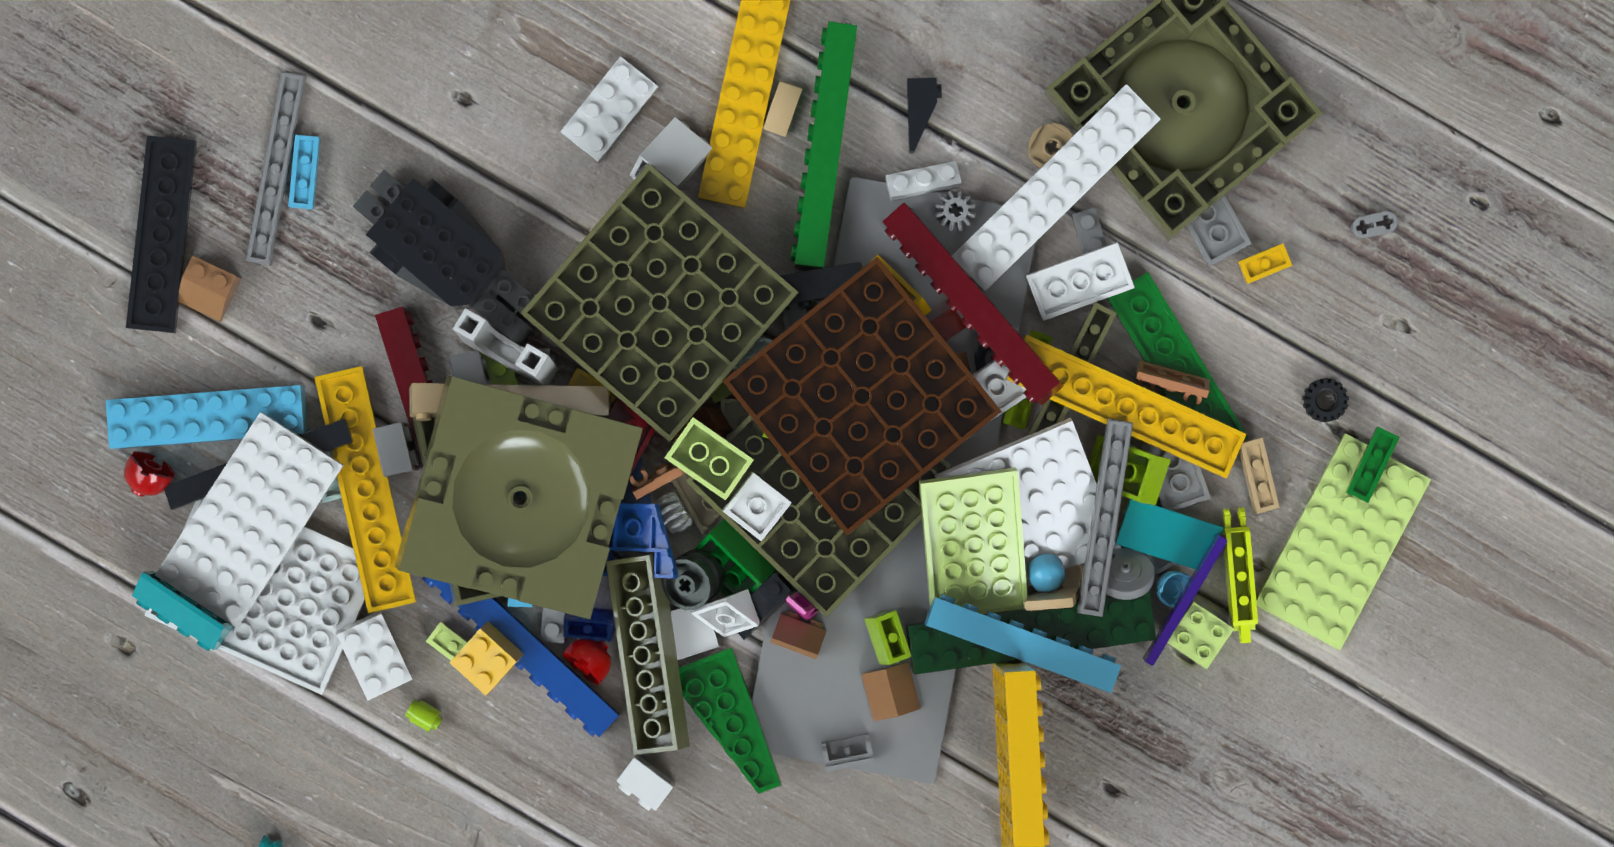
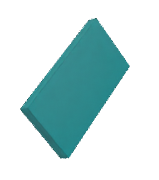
M1130 499L1115 544L1196 569L1217 533L1222 535L1224 527L1157 505L1140 503Z

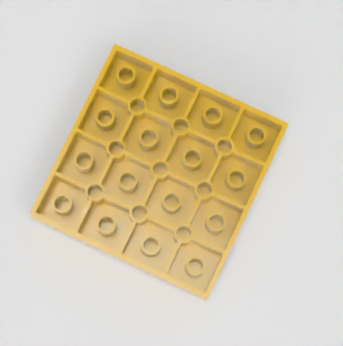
M1022 660L993 663L1002 847H1045V845H1049V831L1043 823V820L1048 819L1047 804L1042 799V794L1047 792L1046 778L1041 774V768H1045V754L1039 746V742H1044L1043 726L1038 723V716H1042L1043 712L1042 701L1037 697V690H1041V677Z

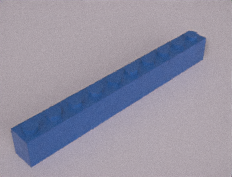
M422 577L423 581L431 588L436 586L442 591L440 596L447 603L451 604L453 602L449 583ZM496 598L458 606L460 609L457 612L467 621L471 618L477 624L475 627L477 631L487 622H490L524 653L515 666L521 671L525 668L531 674L529 679L538 687L543 685L549 691L547 695L555 703L560 701L567 707L564 711L574 720L579 718L584 723L583 729L592 737L595 734L600 737L620 715L617 710L549 647L540 641Z

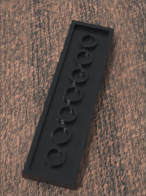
M147 135L126 328L176 334L179 288L183 274L197 141Z

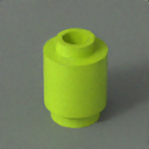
M414 699L405 714L409 718V722L427 732H430L432 729L436 731L443 720L440 717V710L422 700L419 702Z

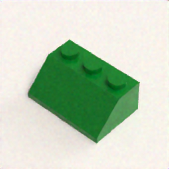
M725 519L695 548L707 551L718 559L723 568L725 578L721 592L726 596L747 589L751 596L776 570Z

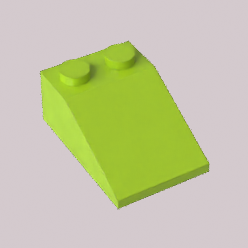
M1097 435L1088 462L1096 484L1098 482L1105 437L1102 435ZM1129 445L1122 496L1140 503L1156 506L1171 459Z

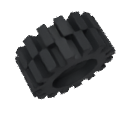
M1322 378L1310 383L1309 387L1305 389V395L1302 398L1304 400L1303 408H1306L1308 416L1310 415L1312 419L1320 422H1330L1343 416L1345 409L1349 405L1347 404L1349 396L1346 394V388L1342 387L1343 384L1335 379ZM1322 391L1331 392L1335 399L1334 405L1328 410L1320 408L1317 404V396Z

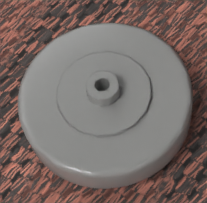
M1130 548L1113 549L1106 594L1123 600L1135 599L1146 594L1154 583L1155 569L1151 559L1146 554Z

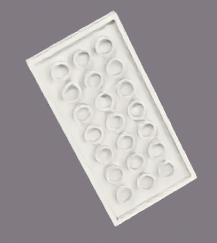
M260 412L155 576L169 583L186 596L238 628L344 464L264 412Z

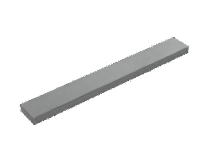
M281 72L247 250V262L271 266L307 78L305 75Z
M1107 419L1077 613L1103 617L1133 422Z

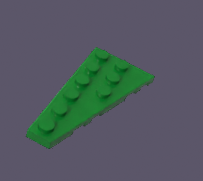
M729 648L680 667L679 674L683 698L713 737L720 743L727 755L738 766L741 773L756 792L762 794L783 786L734 649Z

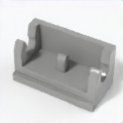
M869 734L821 743L826 772L874 762Z

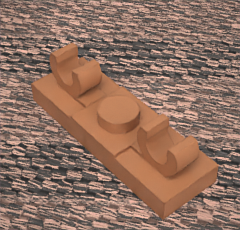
M1139 360L1136 372L1137 385L1141 386V383L1146 381L1150 383V391H1153L1155 384L1167 391L1184 392V401H1187L1188 396L1193 394L1197 396L1196 404L1198 405L1201 403L1202 397L1207 398L1210 379Z
M664 463L655 468V472L649 477L646 470L640 468L643 475L642 478L635 480L633 475L630 474L629 480L633 484L631 489L636 499H639L685 474V472L672 463Z

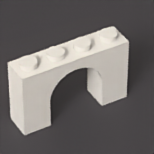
M466 308L453 327V331L465 344L537 385H549L558 371V367L547 354L529 344L524 348L493 329L485 319Z

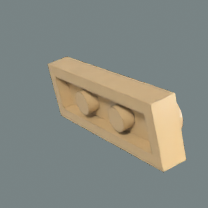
M1263 437L1243 441L1239 454L1254 513L1259 514L1280 508Z

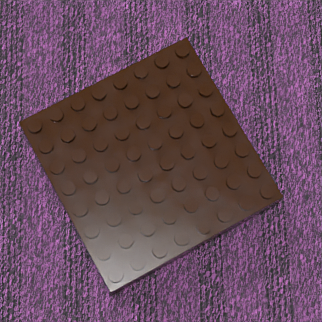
M878 257L723 380L724 384L846 535H849L1002 412Z

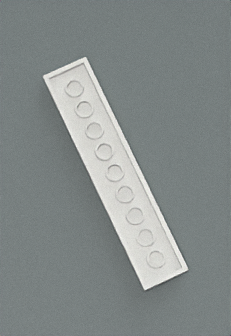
M1126 84L952 257L986 291L1161 119Z

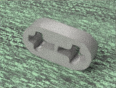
M1389 211L1361 216L1352 222L1350 231L1358 239L1384 235L1396 229L1398 220ZM1383 216H1386L1387 220L1391 219L1392 224L1388 225V229L1385 226L1377 227L1376 222L1383 220ZM1360 221H1362L1363 225H1372V228L1365 230V234L1356 229L1360 225Z

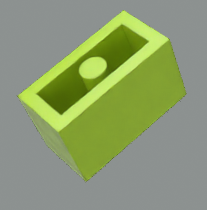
M885 610L864 618L879 665H891L912 657L896 610Z

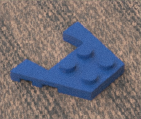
M620 503L608 546L610 549L606 561L614 560V551L654 552V578H678L659 504ZM606 564L602 576H608Z

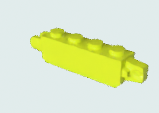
M1238 507L1239 527H1231L1229 508L1223 509L1224 529L1222 536L1228 541L1223 548L1229 620L1230 625L1234 628L1233 631H1238L1239 642L1242 644L1251 643L1250 630H1256L1255 624H1258L1250 528L1246 526L1244 507Z

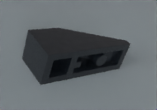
M937 77L907 78L909 154H914L936 107L937 99L942 98L941 84H937Z
M774 573L751 595L760 621L759 626L786 602V598L789 595L797 592L781 573ZM759 626L738 632V634L745 640Z

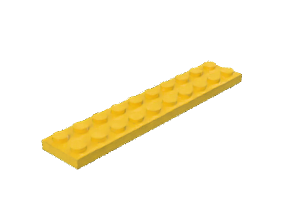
M741 0L709 144L712 149L706 157L698 199L744 209L746 207L791 0Z
M1029 335L1024 336L1023 339L1064 385L1050 400L1105 425L1107 424V419L1133 422L1132 437L1227 479L1245 439V433ZM1007 374L1005 380L1014 383Z
M359 366L316 376L314 378L325 426L346 419L354 440L353 443L332 450L331 453L334 459L344 464L337 479L367 611L370 614L416 603L410 573L399 571L394 567L402 535L389 479L383 476L373 429L377 428L363 367Z

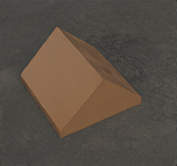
M909 662L861 674L874 721L899 717L921 709Z

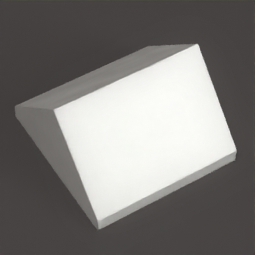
M748 589L711 601L691 611V614L723 637L759 626L760 622Z

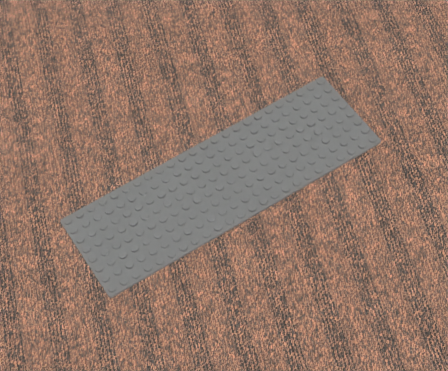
M852 177L849 182L834 266L861 262L864 268L873 258L879 255L924 298L932 309L925 317L954 353H967L970 372L973 374L977 371L975 354L981 345L976 338L979 334L974 328L970 331L961 321L964 316L959 310L954 312L946 304L945 301L948 298L943 292L939 295L930 285L933 280L928 274L924 277L916 269L915 265L917 262L913 257L908 259L899 249L902 244L898 239L893 241L885 233L884 230L887 227L882 221L905 202L952 256L1003 205L970 199L966 204L974 203L976 205L974 209L968 210L976 214L975 218L966 217L971 222V225L968 227L961 222L963 226L962 231H958L956 224H954L952 231H948L950 223L947 222L941 227L940 223L945 218H935L936 213L943 212V210L936 209L935 205H945L940 200V196L943 195L949 200L948 194L931 192L891 201L886 183ZM952 205V209L949 210V213H954L955 217H958L959 212H962L961 208H956L955 205ZM1035 243L986 291L970 276L1017 332H1019L1028 284L1026 275L1030 273ZM1003 413L989 421L944 459L952 467H955L997 449ZM922 520L827 618L820 611L812 618V620L823 623L822 628L827 630L817 659L770 643L780 614H786L787 610L798 614L786 602L767 619L752 702L771 754L825 764L821 743L869 734L874 762L848 768L929 784L935 782L956 669L915 675L912 672L910 657L891 665H879L864 618L885 610H896L907 644L906 625L925 622L930 609ZM800 616L799 620L809 623V620ZM909 662L921 709L899 717L874 721L861 674Z

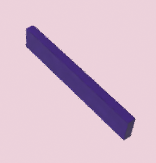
M1219 533L1215 535L1156 634V640L1152 641L1143 656V660L1149 665L1153 666L1228 542Z

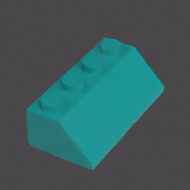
M143 572L132 594L137 599L136 604L145 610L151 608L157 612L156 617L164 623L169 624V622H172L178 626L176 630L188 638L191 635L198 640L197 645L207 651L210 649L217 650L233 625L186 596L169 583L155 576L156 572Z

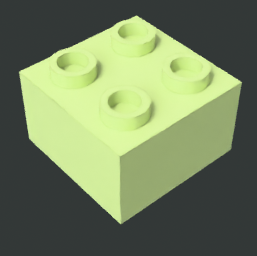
M1192 601L1167 644L1201 667L1208 669L1234 628Z

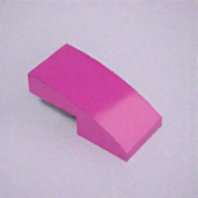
M798 592L786 598V603L806 620L814 618L819 612L813 604Z

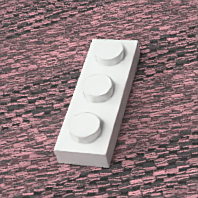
M956 161L885 176L891 201L961 187L962 184Z

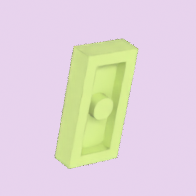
M443 622L438 624L426 640L428 644L451 661L468 642Z

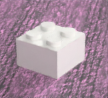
M635 755L617 779V782L620 784L618 788L628 796L632 793L638 797V803L648 811L651 808L656 811L675 785L674 781L639 755Z

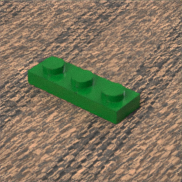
M1380 427L1375 428L1345 493L1369 503L1400 438L1399 436Z

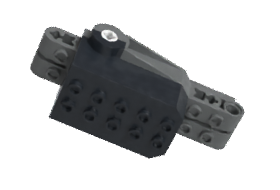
M383 170L370 187L386 199L388 203L386 205L366 190L353 205L359 213L374 224L366 234L367 237L376 243L369 253L399 278L456 310H463L465 308L475 309L510 340L521 346L533 332V329L521 320L518 314L523 311L535 296L506 272L503 252L466 207L433 178L425 187L414 178L404 187L387 171ZM500 295L516 310L512 312L496 298Z

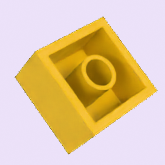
M487 622L452 659L450 664L486 696L522 658L524 653L490 622Z

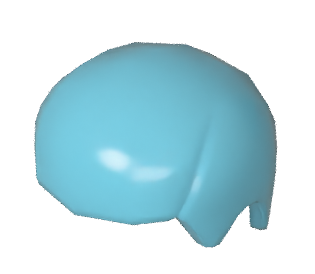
M1042 554L1029 563L1028 578L1030 584L1037 591H1055L1063 584L1065 570L1061 559L1056 555Z
M1177 570L1167 571L1161 575L1156 583V594L1161 603L1173 607L1189 581L1190 576Z

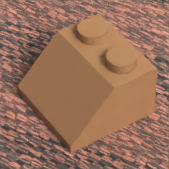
M192 255L181 279L179 303L221 322L242 278Z
M788 610L786 614L781 613L770 643L817 659L827 631L822 628L823 623L812 619L809 620V623L799 620L801 615Z

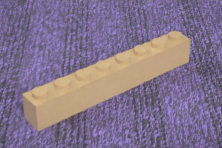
M412 383L409 388L410 417H416L417 421H429L431 417H436L444 384ZM483 384L604 418L609 416L608 388L605 386Z

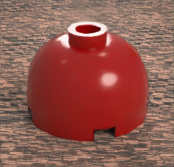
M134 451L126 462L124 478L135 495L144 497V495L154 496L164 492V489L171 483L175 475L173 468L164 461L162 466L153 461L156 456L152 454Z
M591 638L578 639L571 643L563 652L566 661L575 670L578 668L585 674L583 677L596 685H599L605 679L611 668V657L607 652L609 647L600 639L596 641Z

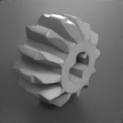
M951 190L948 191L949 200L943 195L940 196V200L945 205H935L936 209L943 210V212L936 213L935 218L944 217L945 219L941 221L940 226L943 227L949 222L948 231L953 230L954 224L957 225L958 231H962L963 226L961 222L969 227L971 222L966 217L975 218L976 214L968 210L974 209L976 205L974 203L966 204L971 199L970 195H967L962 200V191L959 190L957 198H954L953 191ZM952 205H955L956 208H961L962 212H959L958 217H955L954 213H949Z
M672 491L656 500L655 504L660 506L664 524L671 533L682 532L692 525L691 515L678 493Z

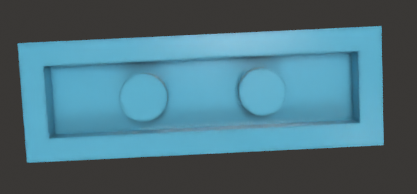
M295 135L289 208L314 210L320 137Z

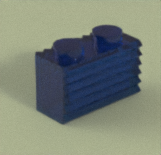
M593 608L590 619L567 613L564 615L563 637L565 639L573 637L574 639L579 638V640L583 638L584 640L593 639L599 642L607 640L610 642L616 631L614 614L611 609Z

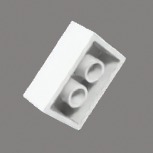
M381 611L375 612L336 631V635L367 701L412 680Z

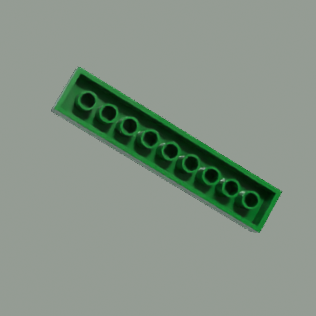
M828 21V27L822 28L821 46H825L824 52L819 51L817 70H821V76H816L814 93L818 94V99L812 101L811 117L815 118L814 124H809L807 141L811 142V148H806L804 165L808 166L807 173H802L801 189H804L805 193L804 197L799 196L797 213L802 215L801 221L796 220L794 237H798V244L792 245L791 261H795V267L815 270L824 268L857 25Z

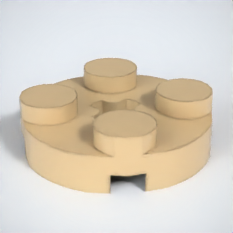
M1057 123L1037 128L1028 142V156L1032 163L1041 169L1056 154V152L1049 154L1047 152L1048 148L1045 145L1047 143L1051 144L1054 141L1057 143L1056 148L1060 150L1073 137L1072 132L1065 126Z

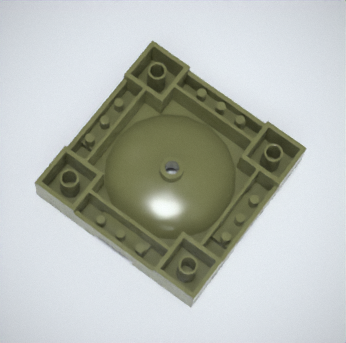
M1155 0L1090 54L1083 57L1057 78L1045 91L1048 99L1076 132L1098 113L1126 84L1161 119L1110 171L1168 242L1316 122L1323 114L1294 78L1287 75L1228 5V0ZM1180 98L1186 99L1189 107L1186 109L1180 108L1177 105V100ZM1175 202L1178 203L1179 209L1176 208ZM1182 209L1188 217L1186 220H1183L1180 215Z
M447 375L409 519L406 522L394 567L406 573L590 619L610 549L608 546L618 509L625 495L643 428ZM523 491V501L518 504L514 503V493Z

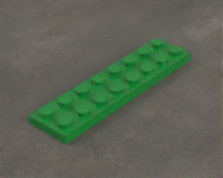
M1149 272L1133 280L1135 288L1106 298L1114 312L1117 313L1118 319L1144 362L1210 379L1207 398L1202 397L1199 405L1196 404V395L1191 394L1188 396V400L1184 401V392H1171L1160 387L1166 398L1245 433Z

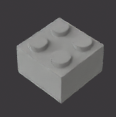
M399 422L373 429L384 477H393L418 471V465L421 464L417 450L413 449L412 441L414 439L408 423Z

